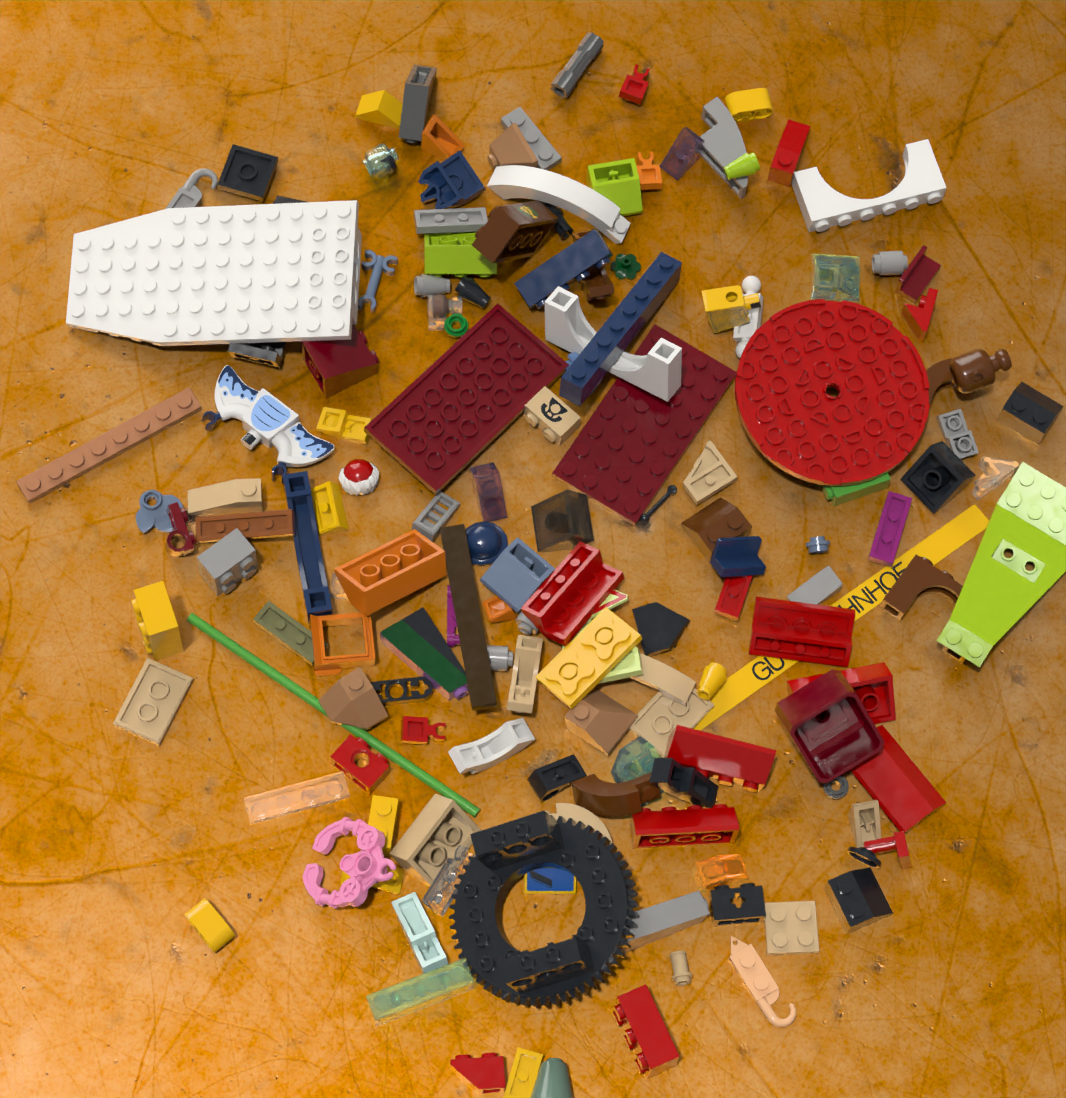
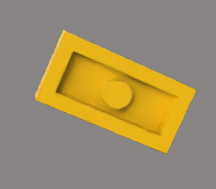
M517 1048L503 1098L531 1097L543 1054Z

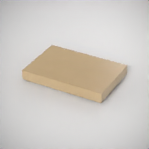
M147 658L113 725L160 746L193 682V678Z
M694 688L686 705L663 696L662 691H659L637 714L638 718L629 728V731L660 758H664L669 735L676 725L694 729L714 708V704L710 700L706 701L699 698L696 688Z

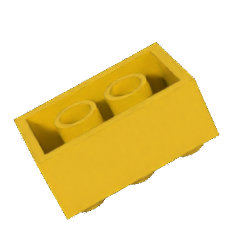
M160 581L135 589L136 599L131 600L147 654L152 653L156 661L184 652L179 627L164 582Z

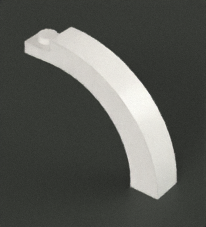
M520 165L498 166L495 168L487 185L503 200L527 198L563 208L592 224L615 244L622 243L631 224L619 214L620 208L600 193L575 180L544 169Z

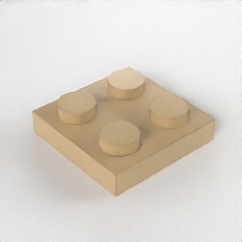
M815 901L764 903L766 912L764 919L766 956L819 953Z

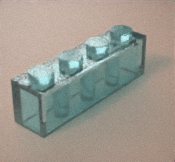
M464 958L367 995L366 1003L377 1027L474 989V980Z

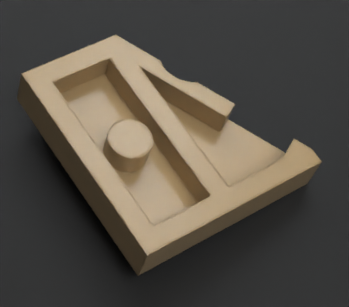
M711 440L707 442L703 452L683 482V488L696 505L737 481V475Z

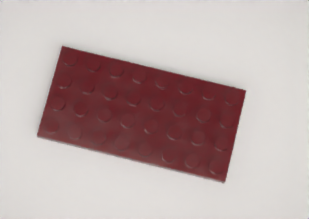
M497 303L364 427V432L436 495L524 411L525 405L544 386L549 388L566 371L569 364Z
M654 324L634 355H648L660 338L681 347L682 366L681 386L667 402L618 377L552 472V478L634 527L736 376V371Z

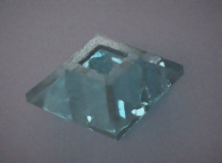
M812 253L811 299L859 302L860 256Z
M639 736L619 750L611 770V775L615 783L635 779L652 772L654 759L660 757L655 747Z

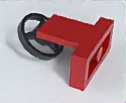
M904 831L896 832L891 837L865 841L864 847L855 848L850 846L847 850L851 857L874 868H879L881 865V861L877 859L875 854L897 850L901 869L912 868Z

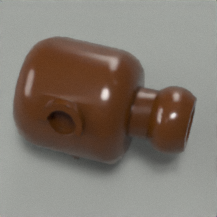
M975 349L954 357L949 364L952 380L958 391L964 394L981 391L982 388L993 385L996 379L995 372H1006L1012 367L1010 356L1005 349H999L990 356L983 349Z

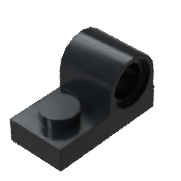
M573 754L535 769L527 781L539 801L544 802L558 794L562 788L571 785V782L584 778L587 775Z

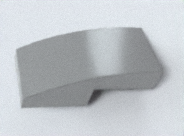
M961 409L936 417L947 446L960 459L979 453L972 431H968Z

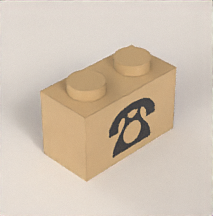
M546 386L525 405L524 415L526 421L533 427L537 426L541 429L548 441L555 442L559 446L580 427L581 417Z

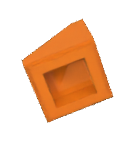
M497 595L482 602L491 623L517 618L514 610Z

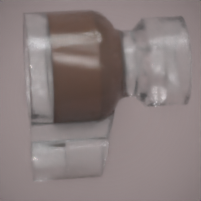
M443 294L427 295L429 331H443L446 316L449 313L462 315V296H453L451 299H447Z

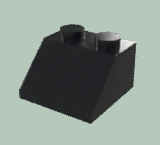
M1021 382L1003 406L997 420L1039 445L1064 406Z
M941 441L930 445L903 475L901 480L935 514L961 493L976 475Z
M871 867L844 873L828 880L824 887L846 935L893 915Z

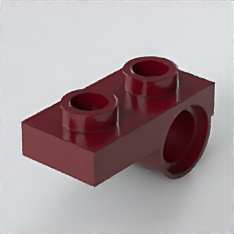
M178 502L170 504L166 511L173 531L167 537L165 549L169 555L174 557L190 555L193 553L196 540L193 532H188L185 523L188 522L186 511L184 508L180 509ZM174 538H179L183 541L184 546L182 548H174L170 541Z

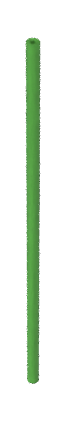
M194 613L188 616L187 622L327 716L317 697ZM347 724L340 725L357 738H362L373 749L442 796L454 800L461 809L473 817H476L480 812V808L364 729Z

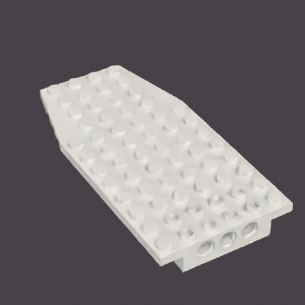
M357 200L168 208L76 233L73 237L66 324L72 328L96 333H108L110 336L127 337L134 341L151 342L153 345L158 346L351 340L352 325L357 324L362 242V234L358 228L359 204Z

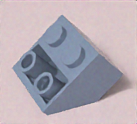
M517 537L502 551L481 577L480 582L518 613L555 568Z

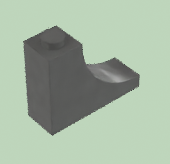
M413 65L405 82L399 138H404L406 142L417 143L422 141V132L426 127L437 68Z

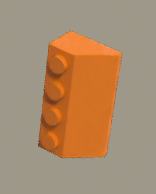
M416 529L334 569L351 605L366 616L447 575L445 551Z

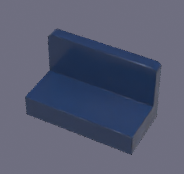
M759 536L718 538L710 564L721 577L763 575L766 565L757 555L762 539Z

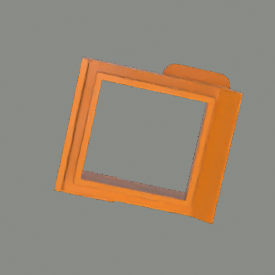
M360 612L323 616L310 615L309 626L311 628L314 655L313 667L316 676L338 675L344 668L374 666L375 649L371 614L366 616ZM363 624L366 653L325 657L323 627Z

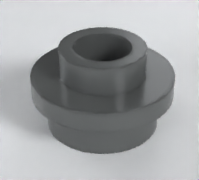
M842 775L829 783H823L824 793L832 799H840L848 792V781ZM838 784L840 790H833L831 788V785Z

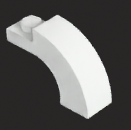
M524 718L505 722L496 731L477 741L455 746L448 753L460 774L469 771L475 774L510 758L532 743L535 738Z

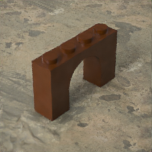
M916 554L884 597L879 608L898 621H901L914 601L925 594L936 593L943 595L956 605L963 585L956 582L948 572L940 571L934 567L929 559ZM946 646L942 647L941 650L961 664L964 662V657Z

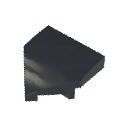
M657 602L632 609L638 633L642 637L641 644L644 655L649 657L668 651L672 647L676 648V643L683 629L690 622L686 617Z

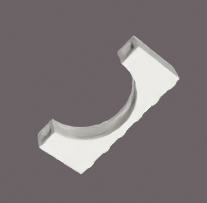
M929 140L906 144L902 155L905 164L903 180L890 193L874 199H856L837 192L825 182L817 167L794 172L791 184L808 231L822 232L832 226H846L852 221L860 219L865 221L880 214L890 215L900 209H913L920 204H934L943 199L946 185Z
M558 286L544 302L545 340L571 353L577 352L580 354L597 332L586 320L580 307L579 296ZM660 338L648 355L639 356L623 352L608 372L668 402L681 386L682 348Z

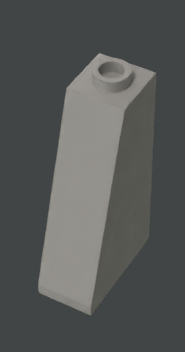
M696 891L636 911L639 915L636 918H632V921L637 924V927L630 929V932L635 936L634 938H627L626 942L631 947L623 948V953H628L701 923L710 914L706 899L702 897L700 891Z

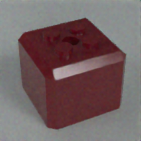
M833 669L779 701L775 708L777 716L818 782L829 783L883 748L885 741L858 695L841 671ZM827 710L825 717L821 719L815 718L816 715Z

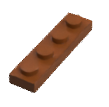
M292 509L195 517L196 542L198 543L218 542L236 528L246 539L295 536V514Z

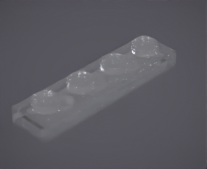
M341 771L243 799L251 825L350 798L344 773Z

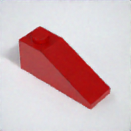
M788 119L770 166L768 181L790 187L811 126Z

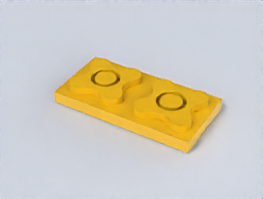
M605 607L536 676V679L572 710L642 640V637Z

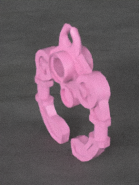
M344 817L342 820L327 826L316 836L312 849L326 855L333 848L335 839L338 836L348 835L349 831H352V834L357 837V845L361 851L345 855L341 859L340 869L351 878L343 882L340 891L333 890L331 894H328V890L320 886L323 878V867L316 863L306 865L303 881L306 890L315 899V904L318 906L327 904L334 909L349 905L352 907L360 906L367 898L368 889L372 885L393 878L394 874L392 872L387 873V866L391 870H396V865L392 860L384 858L382 848L385 844V836L383 832L373 826H369L361 819L352 821V819Z

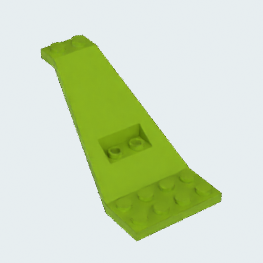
M1022 462L995 506L952 615L936 641L978 667H981L992 647L1066 572V487ZM1006 549L1013 550L1014 554L1011 558L1004 556ZM1033 562L1035 564L1034 570L1027 571L1025 564Z

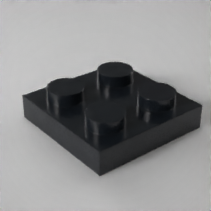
M233 144L218 181V189L263 202L278 164V157Z

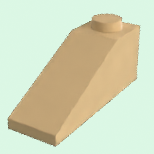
M261 478L234 479L188 490V515L263 512Z

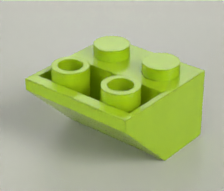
M634 158L588 165L586 180L589 188L620 208L619 214L622 216L643 213L640 180Z

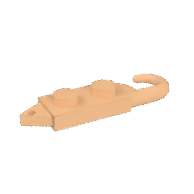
M731 936V956L728 959L753 1000L758 1004L766 1019L772 1025L777 1027L790 1025L796 1017L794 1004H789L790 1014L787 1018L782 1019L775 1014L771 1005L779 997V987L752 944L747 945Z

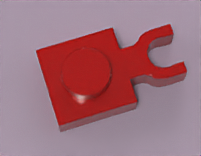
M636 64L632 76L627 74L618 97L641 104L648 88L649 82L646 80L650 69L647 68L643 74L637 71L639 65Z
M403 716L401 718V743L426 745L428 737L434 741L443 742L445 736L438 735L436 729H444L446 723L428 725V717Z

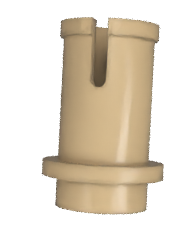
M675 951L670 953L674 974L672 981L675 982L676 986L690 984L692 973H689L686 952Z

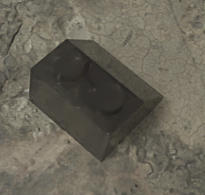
M567 489L531 506L539 553L571 550L580 541L585 544L594 541L586 494Z

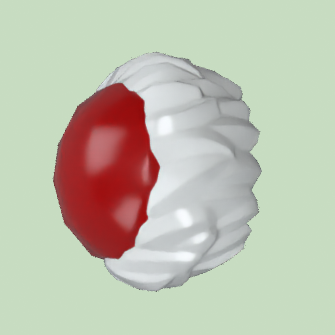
M354 459L341 469L338 479L344 491L350 495H365L373 492L376 488L379 470L374 464L364 459Z

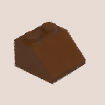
M721 497L680 524L709 563L718 538L748 537L752 528L738 507Z

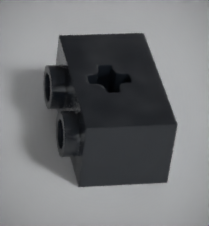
M744 883L740 885V888L720 885L714 887V890H710L708 898L712 927L764 922L766 912L762 886H755V883ZM734 899L737 900L738 904H741L740 908H736V905L732 903Z

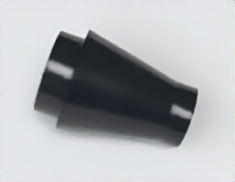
M464 276L454 290L458 294L457 297L473 303L482 309L491 299L472 277L469 279L467 276Z

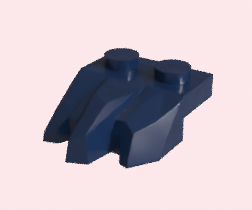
M460 150L442 163L437 161L423 170L418 181L420 184L429 186L420 194L421 202L425 204L437 200L435 204L436 209H450L461 206L486 190Z

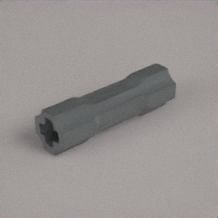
M592 32L585 35L569 62L551 83L552 87L550 89L554 94L559 95L561 98H568L581 75L603 48L604 41L600 36Z

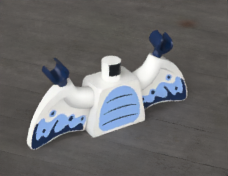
M226 365L223 368L215 387L217 413L212 411L205 412L201 422L210 420L211 422L206 424L205 430H212L217 420L221 419L224 421L229 418H236L242 421L243 428L247 431L246 435L241 439L242 444L246 448L252 450L259 441L267 448L275 446L278 451V465L272 468V481H274L276 475H282L283 484V475L287 474L285 466L301 467L310 465L334 452L335 447L332 443L310 434L299 422V415L264 388L257 391L247 386L231 366Z

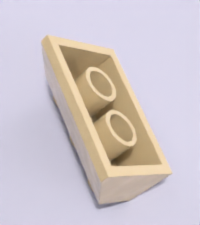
M435 794L389 854L403 869L432 890L437 891L472 845L470 834L482 830L454 800Z

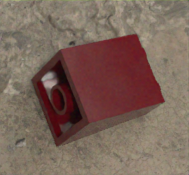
M352 325L351 340L302 341L303 361L326 399L377 374L379 359L373 350L369 351L366 346L368 342L362 331L358 332L355 325Z

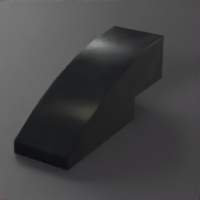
M673 758L654 759L650 783L679 799L702 806V808H712L715 805L718 785L695 768H686Z

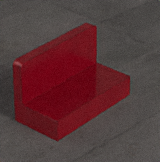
M924 245L898 280L895 293L913 304H916L941 267L939 263L925 256L928 247Z

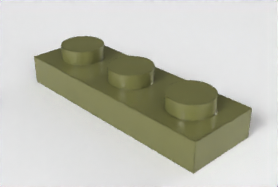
M268 601L253 618V623L313 666L314 655L311 631ZM324 642L325 651L328 648V644L326 642Z

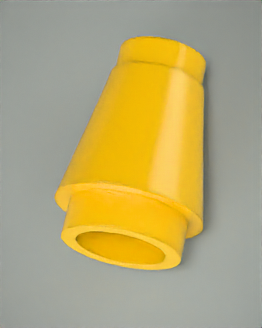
M710 663L704 667L697 690V696L702 700H710L727 680V671L722 665Z

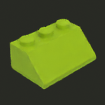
M477 231L424 233L425 274L441 277L444 274H453L457 277L477 274L480 277H489L492 274H497V263L490 262L472 246L476 239L475 234Z

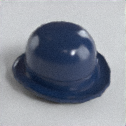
M486 521L477 522L465 529L471 564H492L508 546L507 535L502 528L494 523Z

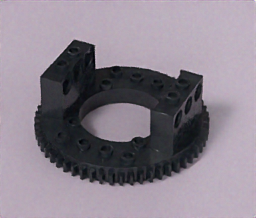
M545 811L470 834L475 857L469 856L468 859L471 863L469 866L463 865L462 867L465 870L464 875L458 874L461 882L460 884H454V888L458 891L457 894L451 895V898L455 900V904L449 907L454 911V914L450 915L449 919L455 922V924L450 926V929L456 932L451 938L455 942H459L454 948L461 952L458 958L466 961L463 967L467 970L471 969L469 975L473 978L477 977L476 982L481 986L484 984L483 988L488 992L492 990L494 996L499 997L501 995V999L506 1002L511 998V1003L517 1005L520 1002L524 1007L531 1003V1006L534 1008H538L539 1003L544 1008H548L550 1001L552 1005L558 1007L560 999L563 1003L569 1004L570 996L577 1001L579 1000V992L587 996L588 987L596 990L598 989L596 985L598 980L605 983L604 975L606 973L611 976L614 974L611 970L612 965L620 966L617 958L626 957L622 949L631 947L626 940L627 938H634L635 935L630 932V929L636 928L637 924L632 921V918H636L639 915L636 911L632 910L639 906L636 900H632V898L638 896V892L631 889L636 885V882L629 879L633 876V873L629 869L625 870L629 864L622 860L624 856L619 851L616 852L618 848L613 843L610 844V840L606 836L602 838L603 834L600 831L596 830L594 832V828L590 825L585 828V824L582 821H578L576 824V821L572 818H569L566 822V819L562 816H559L556 821L552 815ZM555 867L570 872L579 881L584 892L586 904L582 925L577 930V934L572 935L573 938L556 944L550 942L547 943L548 946L533 951L525 950L520 952L516 950L507 940L501 923L502 904L510 887L521 876L534 869Z

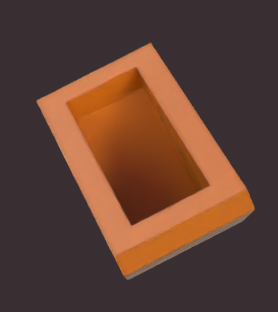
M432 115L422 132V150L445 161L459 150L462 151L465 145L436 115Z

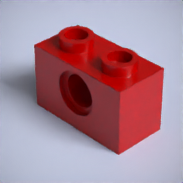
M350 734L330 756L331 764L370 796L390 773L389 762L380 753L375 755L369 750V745L362 738L358 737L356 739ZM358 759H365L369 762L365 767L355 765Z

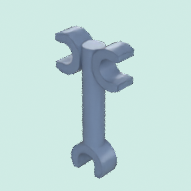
M365 250V257L372 259V261H362L361 268L372 270L366 294L358 300V309L362 310L363 304L370 303L371 313H374L376 311V300L374 297L382 270L386 275L394 276L395 269L389 268L387 265H397L398 258L392 255L387 257L376 256L375 252Z

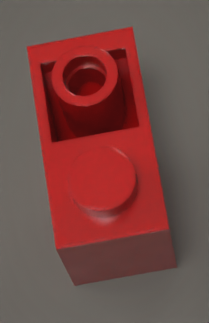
M491 1052L484 1053L479 1058H471L469 1054L455 1056V1059H450V1070L477 1094L505 1093L503 1056H497V1053Z

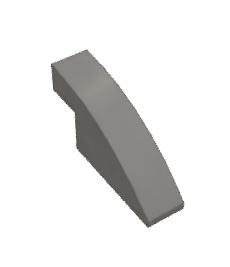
M716 97L703 106L701 119L711 129L697 138L695 151L742 199L745 197L748 176L728 180L723 167L745 154L746 148L734 118L721 100Z

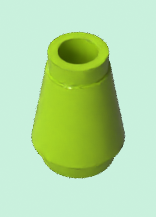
M746 152L727 166H724L723 169L727 179L731 180L755 175L756 171L760 170V166L754 152L750 154Z

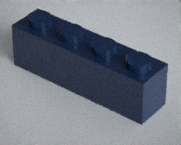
M593 229L514 284L530 308L534 309L537 307L541 309L545 306L544 302L558 286L568 291L571 283L576 280L578 283L590 276L589 271L595 267L600 269L610 262L609 258L613 256V253L600 233Z

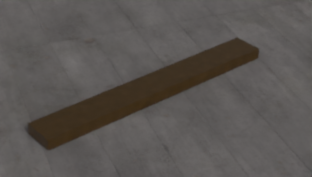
M464 524L440 528L443 550L445 551L447 573L472 711L496 707L497 701Z

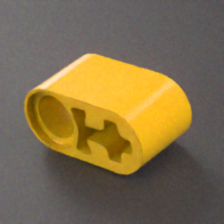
M766 88L737 91L725 97L727 109L736 123L764 119L771 116L774 112L769 91Z
M205 898L184 914L190 925L214 953L235 937L232 929Z

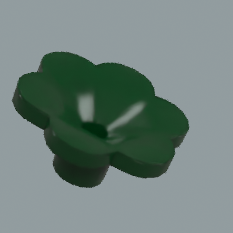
M618 254L610 266L611 270L615 272V277L619 280L625 278L633 280L636 277V273L641 269L640 263L636 261V256L633 254Z

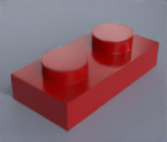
M753 575L726 577L714 614L738 621Z

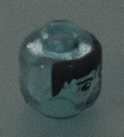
M382 143L366 151L365 159L362 161L371 177L375 176L381 179L396 171V161L399 158L393 147L388 149Z

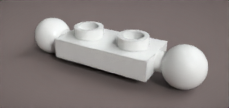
M748 276L743 280L742 289L746 293L744 296L758 293L761 289V282L756 276ZM758 293L761 307L748 310L750 321L734 327L733 339L739 342L735 352L739 358L751 336L761 326L763 296L761 293Z

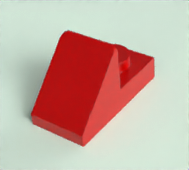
M933 288L928 289L926 296L921 295L918 307L905 303L901 312L918 341L922 342L927 333L938 290Z

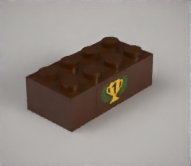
M539 201L498 206L489 213V220L485 226H482L476 232V239L472 246L492 263L530 257L536 253L559 218Z

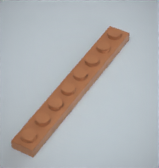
M188 387L17 480V485L28 503L31 504L200 412L202 407Z

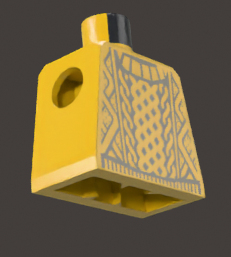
M739 285L702 291L705 311L714 334L748 323L750 321L748 310L761 307L758 293L744 296Z

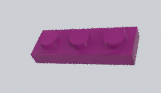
M888 491L868 560L892 567L912 498Z

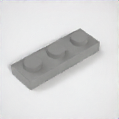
M521 107L501 118V124L505 129L516 122L538 160L537 168L548 171L561 163L562 157Z
M485 207L414 210L417 234L475 232L488 222Z

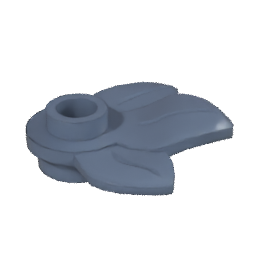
M156 490L144 492L139 500L141 508L136 513V523L142 533H146L152 527H155L163 533L172 532L173 528L166 510L168 505L178 502L180 509L183 508L180 500L173 495H162ZM150 500L157 502L154 506L147 504Z

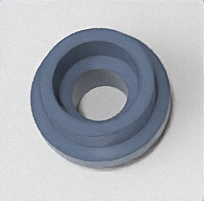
M824 536L811 537L810 542L805 543L810 554L829 551L828 545H830V541L825 540Z

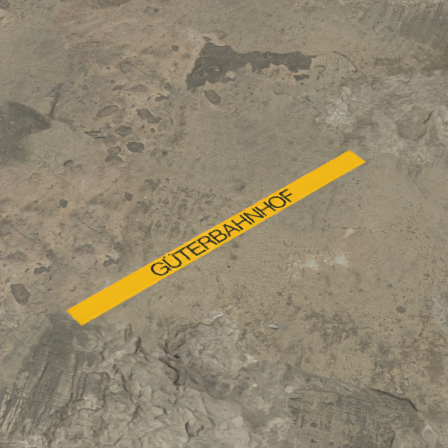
M975 504L894 560L892 567L886 566L831 606L855 609V622L882 602L916 554L929 559L934 566L986 529L989 520ZM758 656L727 678L710 698L714 708L694 729L701 731L793 666L798 660Z

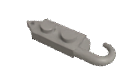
M207 168L195 170L183 187H180L166 209L199 207L202 203V194L195 185L201 177L207 176L212 179L211 188L215 189L218 184L216 174Z

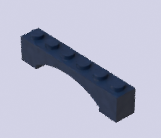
M303 471L283 475L287 507L294 510L295 536H293L309 624L310 615H333L318 537L308 472Z

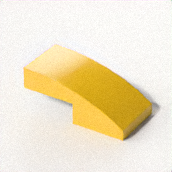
M323 407L316 429L340 439L367 444L369 436L364 432V427L372 419L348 415L346 410Z

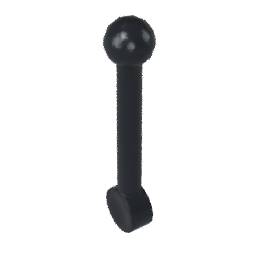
M674 485L668 486L667 493L647 513L641 515V522L647 523L650 519L649 517L669 496L676 494L677 487Z

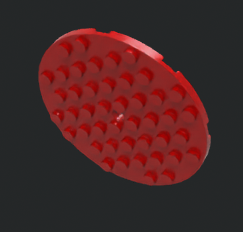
M816 299L796 303L772 315L769 320L754 332L746 344L737 366L735 401L740 420L747 435L770 462L788 474L807 482L828 486H848L864 483L884 475L901 463L918 442L928 418L930 408L929 381L925 366L917 349L906 335L904 336L892 325L893 322L858 303L845 300L838 302ZM835 387L839 395L835 398L826 394V388Z

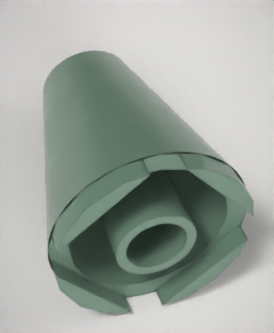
M548 1058L541 1063L530 1098H573L568 1068L561 1059Z

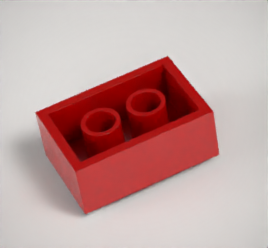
M645 984L618 996L614 1006L615 1011L612 1012L617 1026L622 1025L626 1035L623 1036L628 1050L633 1049L637 1059L634 1060L639 1074L644 1073L646 1079H650L676 1067L680 1056L647 985Z

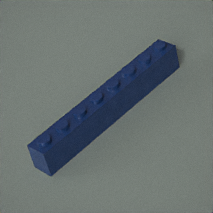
M663 252L658 255L563 374L559 396L578 406L583 404L679 282L682 262Z

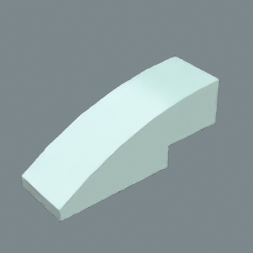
M413 892L392 901L393 909L424 977L427 978L449 968L447 957L416 893Z

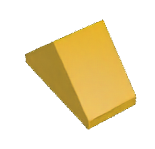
M385 90L362 95L355 118L400 129L403 104Z

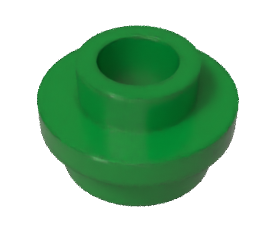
M460 314L450 315L444 323L445 332L454 338L462 337L468 331L467 319ZM457 324L460 328L453 329L452 326Z

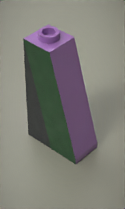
M424 607L380 632L382 644L420 677L429 679L433 688L448 701L454 698L460 699L469 693L463 667Z

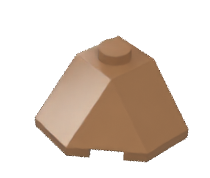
M360 667L339 679L319 699L321 707L332 723L356 726L359 729L368 730L388 717L376 691Z

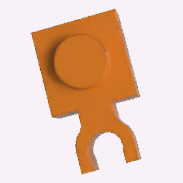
M641 152L637 154L638 165L636 167L641 190L662 189L660 166L653 165V152L649 153V159H643Z

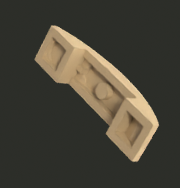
M640 653L643 675L629 678L662 691L663 696L686 705L696 686V682L678 670Z

